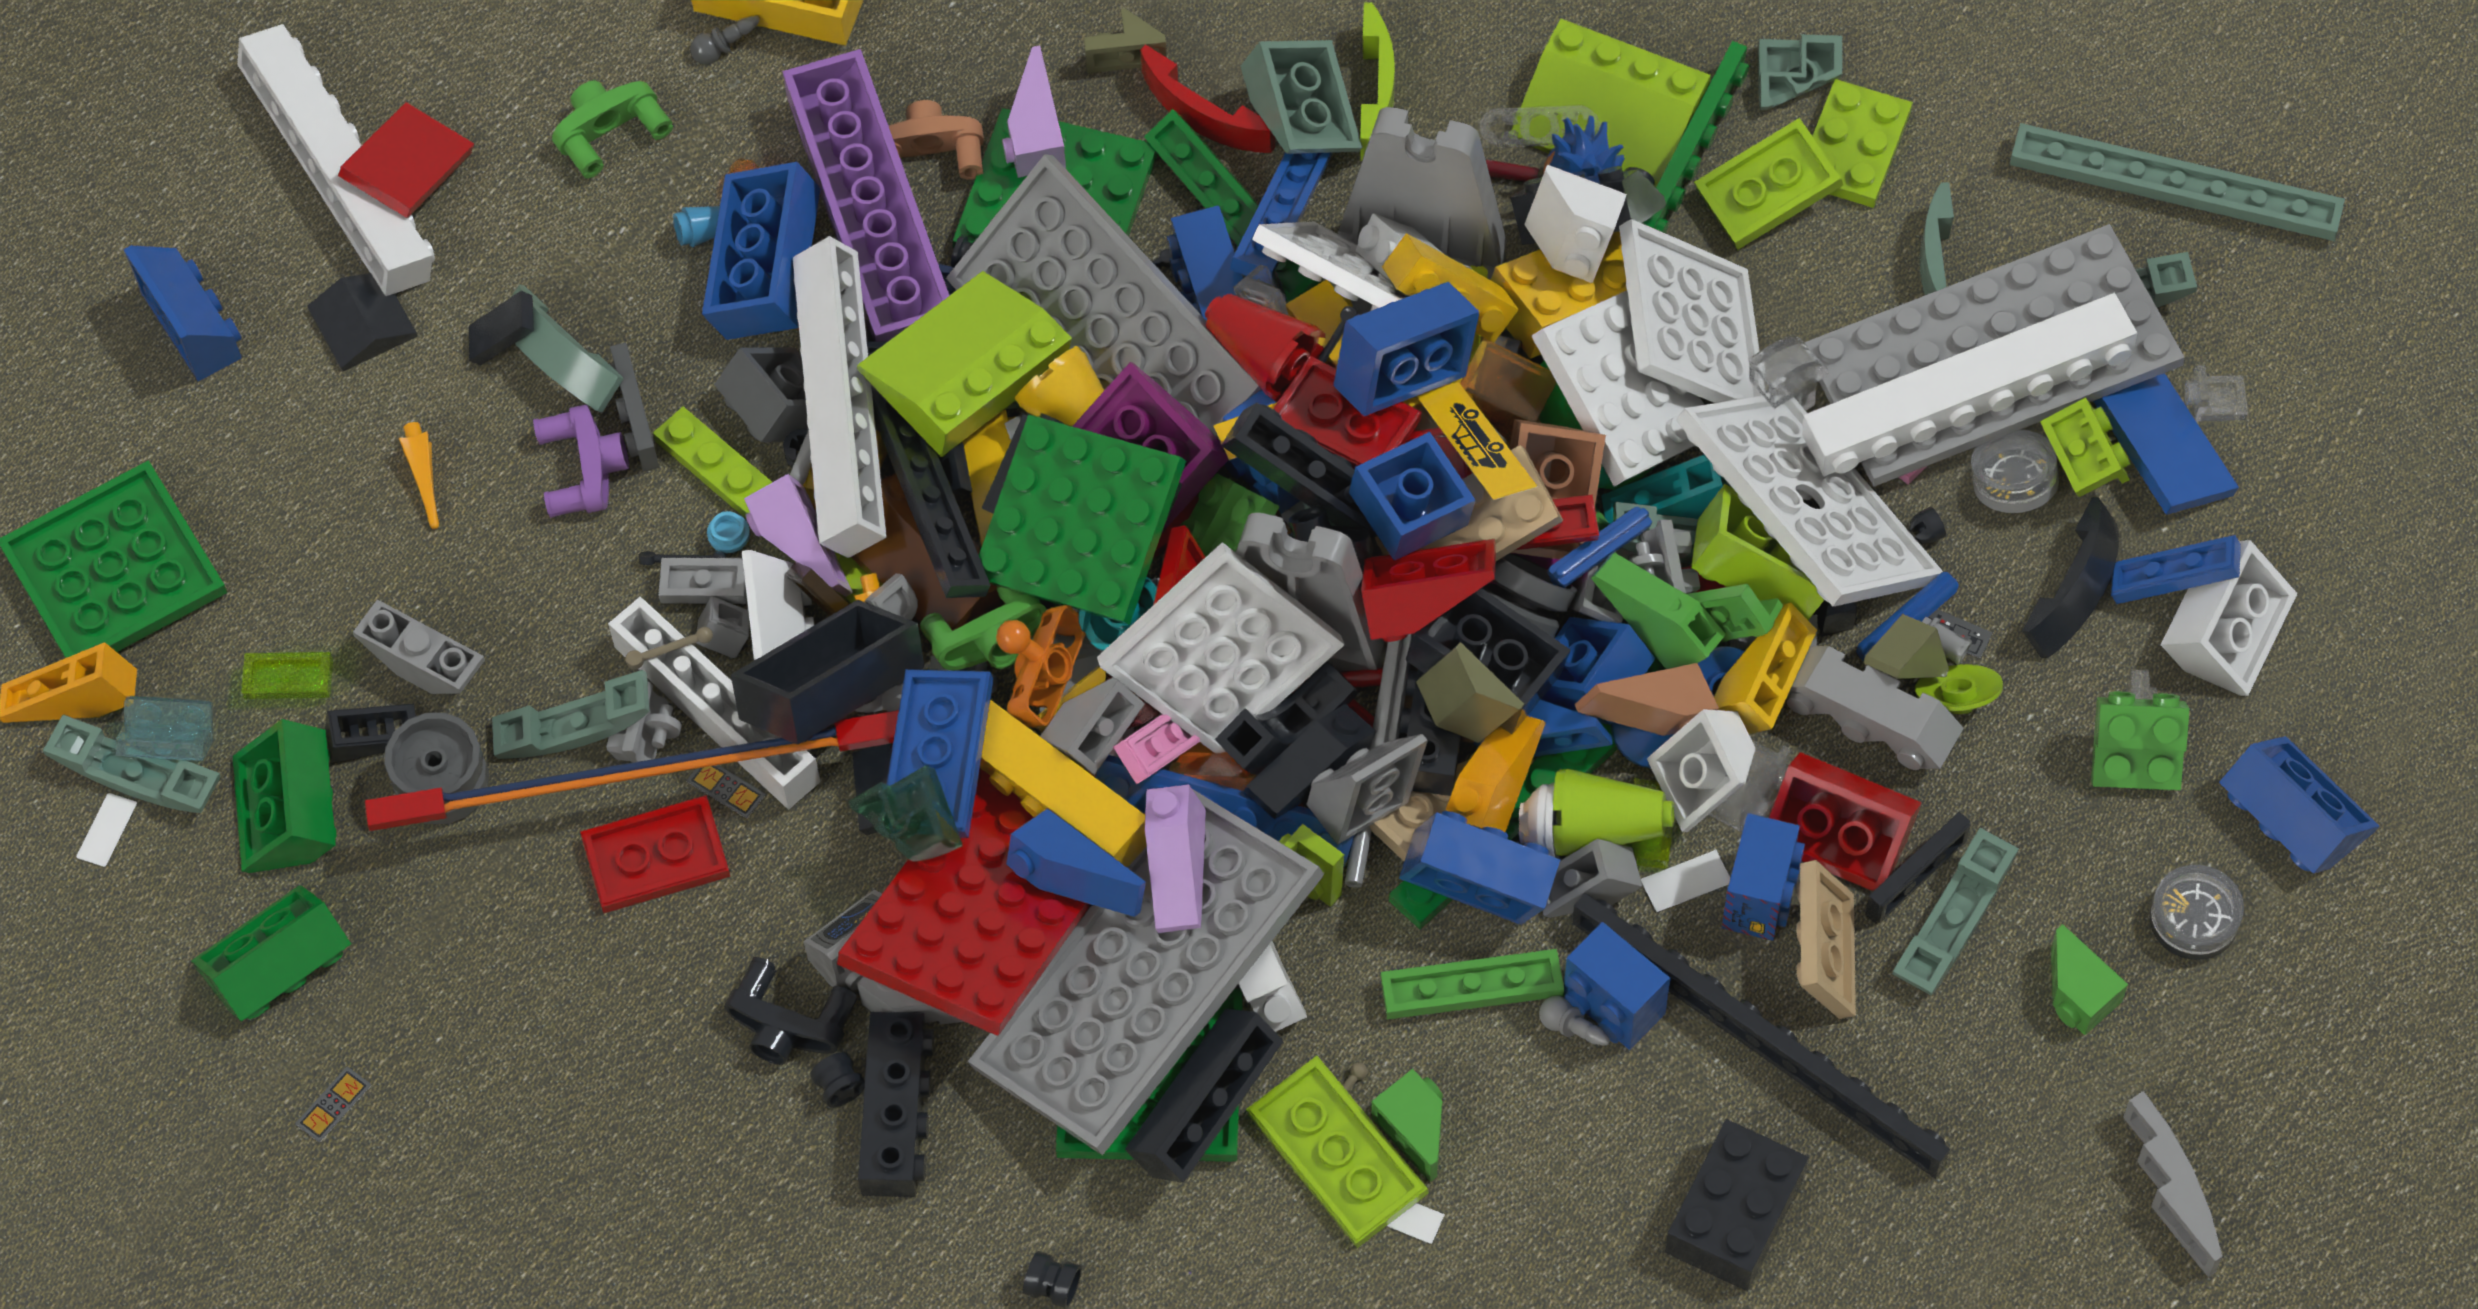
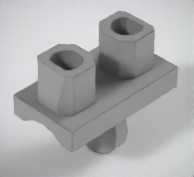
M1659 520L1655 528L1640 534L1641 542L1636 544L1638 556L1628 561L1685 594L1695 593L1700 589L1698 572L1694 569H1681L1679 558H1684L1691 553L1692 541L1689 531L1673 529L1672 520Z
M648 682L649 712L642 719L628 727L626 731H620L608 739L607 750L616 760L631 761L633 763L655 759L657 749L664 747L666 738H676L680 735L682 725L676 718L671 717L673 707L668 705L669 702L665 698L658 696L653 691V685Z

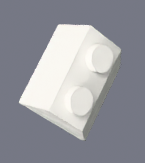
M1547 165L1524 225L1553 269L1593 283L1627 194Z
M1703 709L1647 758L1662 791L1665 792L1666 800L1674 802V816L1682 832H1689L1746 782L1755 746L1736 711Z

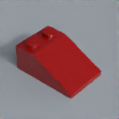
M1495 539L1418 550L1395 561L1390 555L1365 559L1361 592L1371 640L1381 638L1387 642L1402 640L1408 634L1416 633L1494 580L1496 562Z

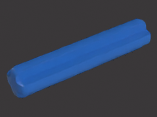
M1634 507L1601 530L1598 540L1587 541L1548 568L1547 574L1551 578L1550 582L1553 585L1565 588L1651 527L1652 521L1649 517V512L1645 508Z
M1941 572L1858 644L1856 649L1858 657L1864 662L1866 654L1902 614L1921 622L1925 617H1929L1957 592L1959 587L1957 580L1948 572Z

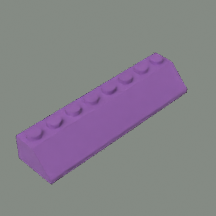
M858 49L782 72L787 100L815 180L821 188L820 194L836 240L858 252L864 320L871 333L872 342H888L946 299L949 293L862 51Z

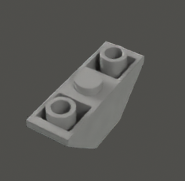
M376 600L353 631L354 637L397 676L431 694H460L485 661L483 655L379 600Z

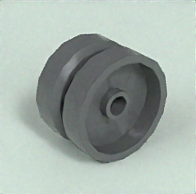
M1509 553L1495 562V579L1492 580L1495 584L1488 583L1482 587L1483 590L1553 638L1560 627V623L1549 611L1567 612L1578 591L1572 584L1565 588L1553 585L1550 582L1551 578L1547 574L1548 569L1513 553Z
M424 713L403 723L393 732L386 746L384 765L396 795L442 787L444 793L488 787L489 771L474 730L461 718L447 713ZM478 806L451 810L446 813V819L425 823L450 824L467 817Z

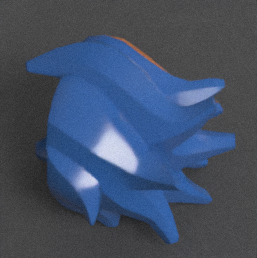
M1589 115L1584 132L1578 124L1573 125L1567 117L1564 119L1565 134L1563 138L1557 134H1552L1554 148L1550 151L1544 164L1543 175L1547 165L1569 173L1584 172L1585 177L1597 176V172L1600 170L1622 166L1625 158L1623 154H1617L1624 146L1619 144L1609 148L1607 122L1601 123L1600 129L1595 136L1594 116Z

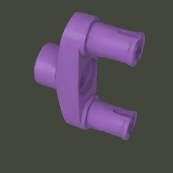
M587 404L572 407L566 413L533 419L539 445L573 437L578 441L583 480L580 481V485L544 492L545 505L550 518L586 510L587 513L605 510L609 500V473L629 469L627 449L621 432L600 436L598 427Z

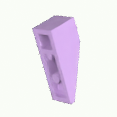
M1035 46L1031 49L1008 118L1009 138L1002 139L1006 162L1015 163L1018 178L1028 176L1044 154L1053 155L1066 169L1064 144L1040 46Z
M787 474L744 498L750 511L746 514V519L756 536H763L796 562L812 568L829 586L846 597L853 593L834 551L819 544L817 514L804 486L798 480Z
M1189 784L1149 789L1146 794L1145 835L1155 928L1158 933L1201 928L1206 809Z

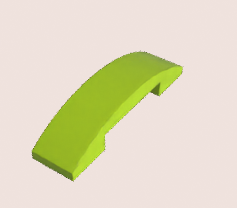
M1364 2L1363 59H1379L1378 104H1361L1360 141L1362 149L1360 150V161L1363 160L1379 111L1382 108L1393 107L1395 88L1394 53L1390 35L1380 13L1373 3Z

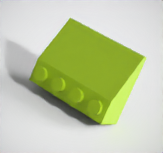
M1560 19L1544 48L1510 132V139L1550 153L1554 148L1552 134H1557L1561 138L1565 134V118L1568 117L1573 125L1578 124L1584 132L1589 115L1594 116L1595 136L1600 129L1601 123L1607 122L1609 148L1619 144L1624 146L1617 154H1623L1625 158L1622 164L1623 172L1629 167L1641 168L1653 176L1655 180L1654 187L1656 188L1710 84L1711 75Z
M982 271L857 365V370L942 457L1016 401L1015 396L1034 376L1038 375L1039 377L1049 369L1048 365L1070 349L1072 337L1042 307Z

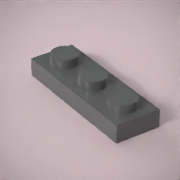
M625 342L610 346L614 362L609 363V365L624 378L619 385L623 397L616 398L615 401L621 423L630 421L632 432L624 434L630 457L639 456L643 472L659 468L627 344Z

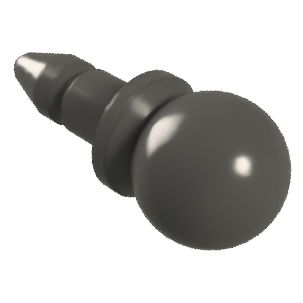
M758 16L742 18L737 21V24L733 23L723 29V31L718 27H714L711 33L697 35L690 45L691 56L696 62L704 65L716 62L722 52L728 53L731 51L729 43L742 38V35L749 34L759 23L760 18Z

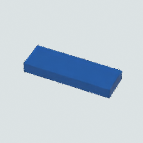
M2236 535L2117 561L2112 573L2111 596L2116 604L2238 578L2240 577L2241 544Z

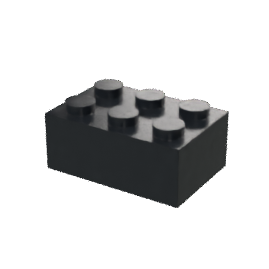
M1481 588L1417 631L1413 636L1405 660L1425 673L1461 642L1524 703L1519 711L1500 725L1506 731L1513 734L1560 677L1571 650Z
M1725 1119L1668 1231L1665 1253L1748 1292L1805 1178L1809 1157Z

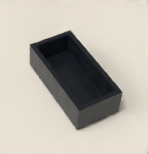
M856 600L731 674L739 720L795 744L810 740L816 733L833 723L840 722L846 715L864 704L873 702L877 696L895 685L902 684L904 682L905 670H922L925 668L918 624L861 600Z

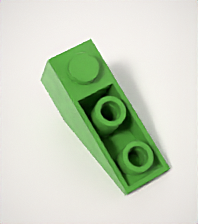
M1616 553L1611 554L1591 577L1602 593L1666 669L1701 662L1710 655L1726 635L1699 601Z

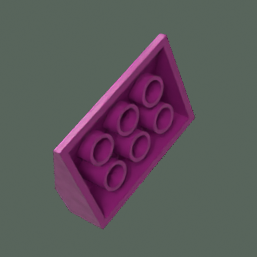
M1133 362L1128 363L1072 426L1176 455L1186 460L1179 481L1183 485L1162 533L1229 460L1219 439L1199 419Z

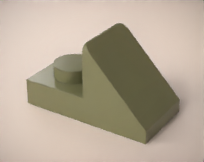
M1121 8L1123 33H1100L1096 36L1084 37L1087 73L1142 68L1140 49L1145 44L1167 57L1166 37L1127 9Z

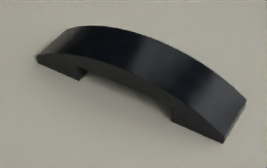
M2099 497L2091 498L2075 529L2083 543L2055 597H2040L2022 630L2041 658L2051 657L2081 628L2100 601L2112 576L2118 555L2119 531L2116 521Z

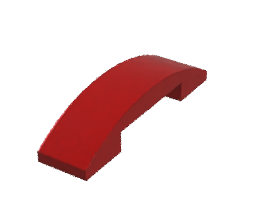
M1146 44L1140 49L1144 79L1154 96L1168 112L1174 109L1195 132L1220 144L1257 153H1271L1275 149V136L1261 116L1243 105L1233 116L1179 83L1178 65Z

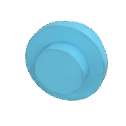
M721 512L708 525V541L717 551L724 553L736 552L742 549L749 540V525L742 516L734 512Z

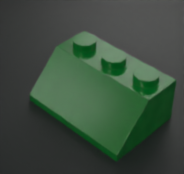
M281 719L233 755L242 872L254 873L311 864L336 846L337 833L334 826L332 807L333 790L330 784L329 773L330 754L327 749L325 729Z
M299 885L195 957L191 962L229 1012L242 1022L246 1018L253 1019L263 1014L270 1007L269 1002L281 993H290L301 987L307 980L306 976L318 967H327L338 961L343 956V950L350 946L351 942L326 904L302 885Z

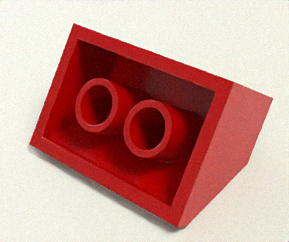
M1800 752L1788 765L1769 818L1800 826L1797 842L1805 844L1801 861L1810 862L1817 860L1831 874L1874 891L1892 875L1908 841L1922 802Z

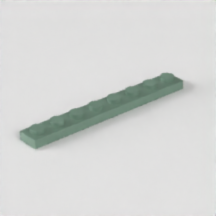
M2020 123L2010 160L2011 166L2335 241L2345 201L2344 198L2023 123Z

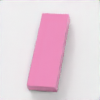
M1161 714L1113 746L1135 783L1138 784L1200 742V738L1196 735L1191 736L1179 725L1171 721L1170 719L1172 718L1167 714Z

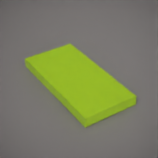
M1315 1056L1246 1109L1249 1117L1356 1248H1359L1429 1194L1428 1188L1318 1056Z

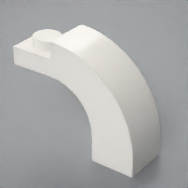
M1272 941L1245 974L1239 985L1254 1012H1257L1276 1032L1306 1018L1307 1015Z

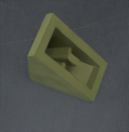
M1902 614L1866 654L1864 664L1895 678L1947 677L1949 670L1937 628L1905 614Z

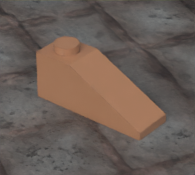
M1698 663L1599 683L1575 704L1579 713L1662 736L1677 733L1703 709H1719Z

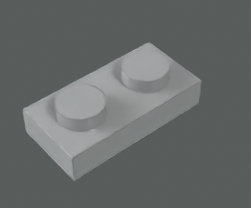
M661 558L660 603L707 604L712 596L731 604H746V585L742 558Z

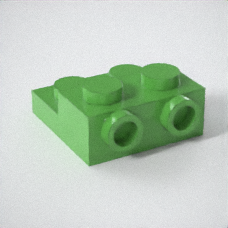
M1216 473L1198 493L1199 500L1190 517L1184 520L1180 526L1185 525L1189 529L1205 557L1222 542L1236 552L1248 515L1251 513H1264L1275 516L1280 506Z
M2123 691L2109 692L2108 698L2097 697L2091 774L2092 786L2181 790L2184 751L2187 750L2190 709L2187 703L2179 701L2180 697L2178 695L2168 693L2153 694V700L2135 699L2134 693Z

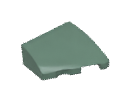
M1802 34L1800 40L1759 39L1757 44L1760 110L1771 109L1835 79L1841 78L1842 36Z

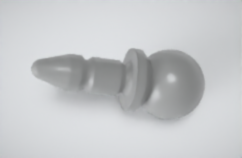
M1552 996L1542 1003L1539 1011L1540 1020L1549 1030L1560 1031L1566 1037L1576 1034L1591 1044L1604 1046L1609 1044L1610 1040L1603 1030L1584 1019L1580 1009L1572 1007L1565 997Z

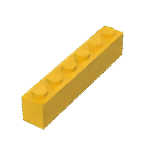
M990 700L980 768L990 775L989 781L1004 795L1009 796L1013 792L1021 798V805L1033 817H1036L1048 808L1128 868L1147 847L1145 814Z

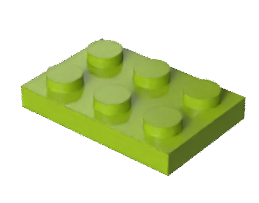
M1838 79L1834 80L1813 133V138L1842 178L1844 185L1829 195L1872 208L1875 207L1911 114L1913 102Z
M1800 118L1694 182L1697 191L1737 250L1844 186L1842 178Z

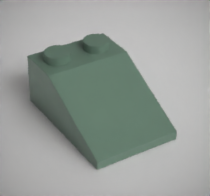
M1332 40L1260 41L1240 67L1251 104L1286 154L1359 152L1362 149V145Z

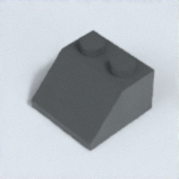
M795 347L739 348L714 385L725 397L726 404L736 411L747 424L750 434L760 442H784L790 432L797 429H808L802 356Z

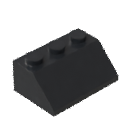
M1614 166L1597 172V176L1585 177L1584 172L1571 173L1627 194L1613 232H1619V226L1630 219L1643 223L1666 206L1665 197L1639 169L1623 172L1622 166ZM1542 177L1524 182V189L1510 197L1522 245L1536 243L1524 224Z

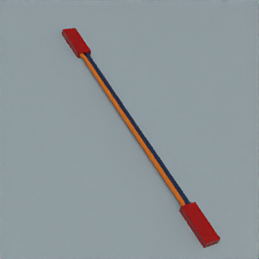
M899 710L843 719L835 723V727L820 731L810 740L800 744L792 743L783 738H775L455 793H444L442 787L369 799L365 800L367 824L370 831L446 819V813L455 809L821 747L837 746L839 751L842 752L890 744L894 742Z

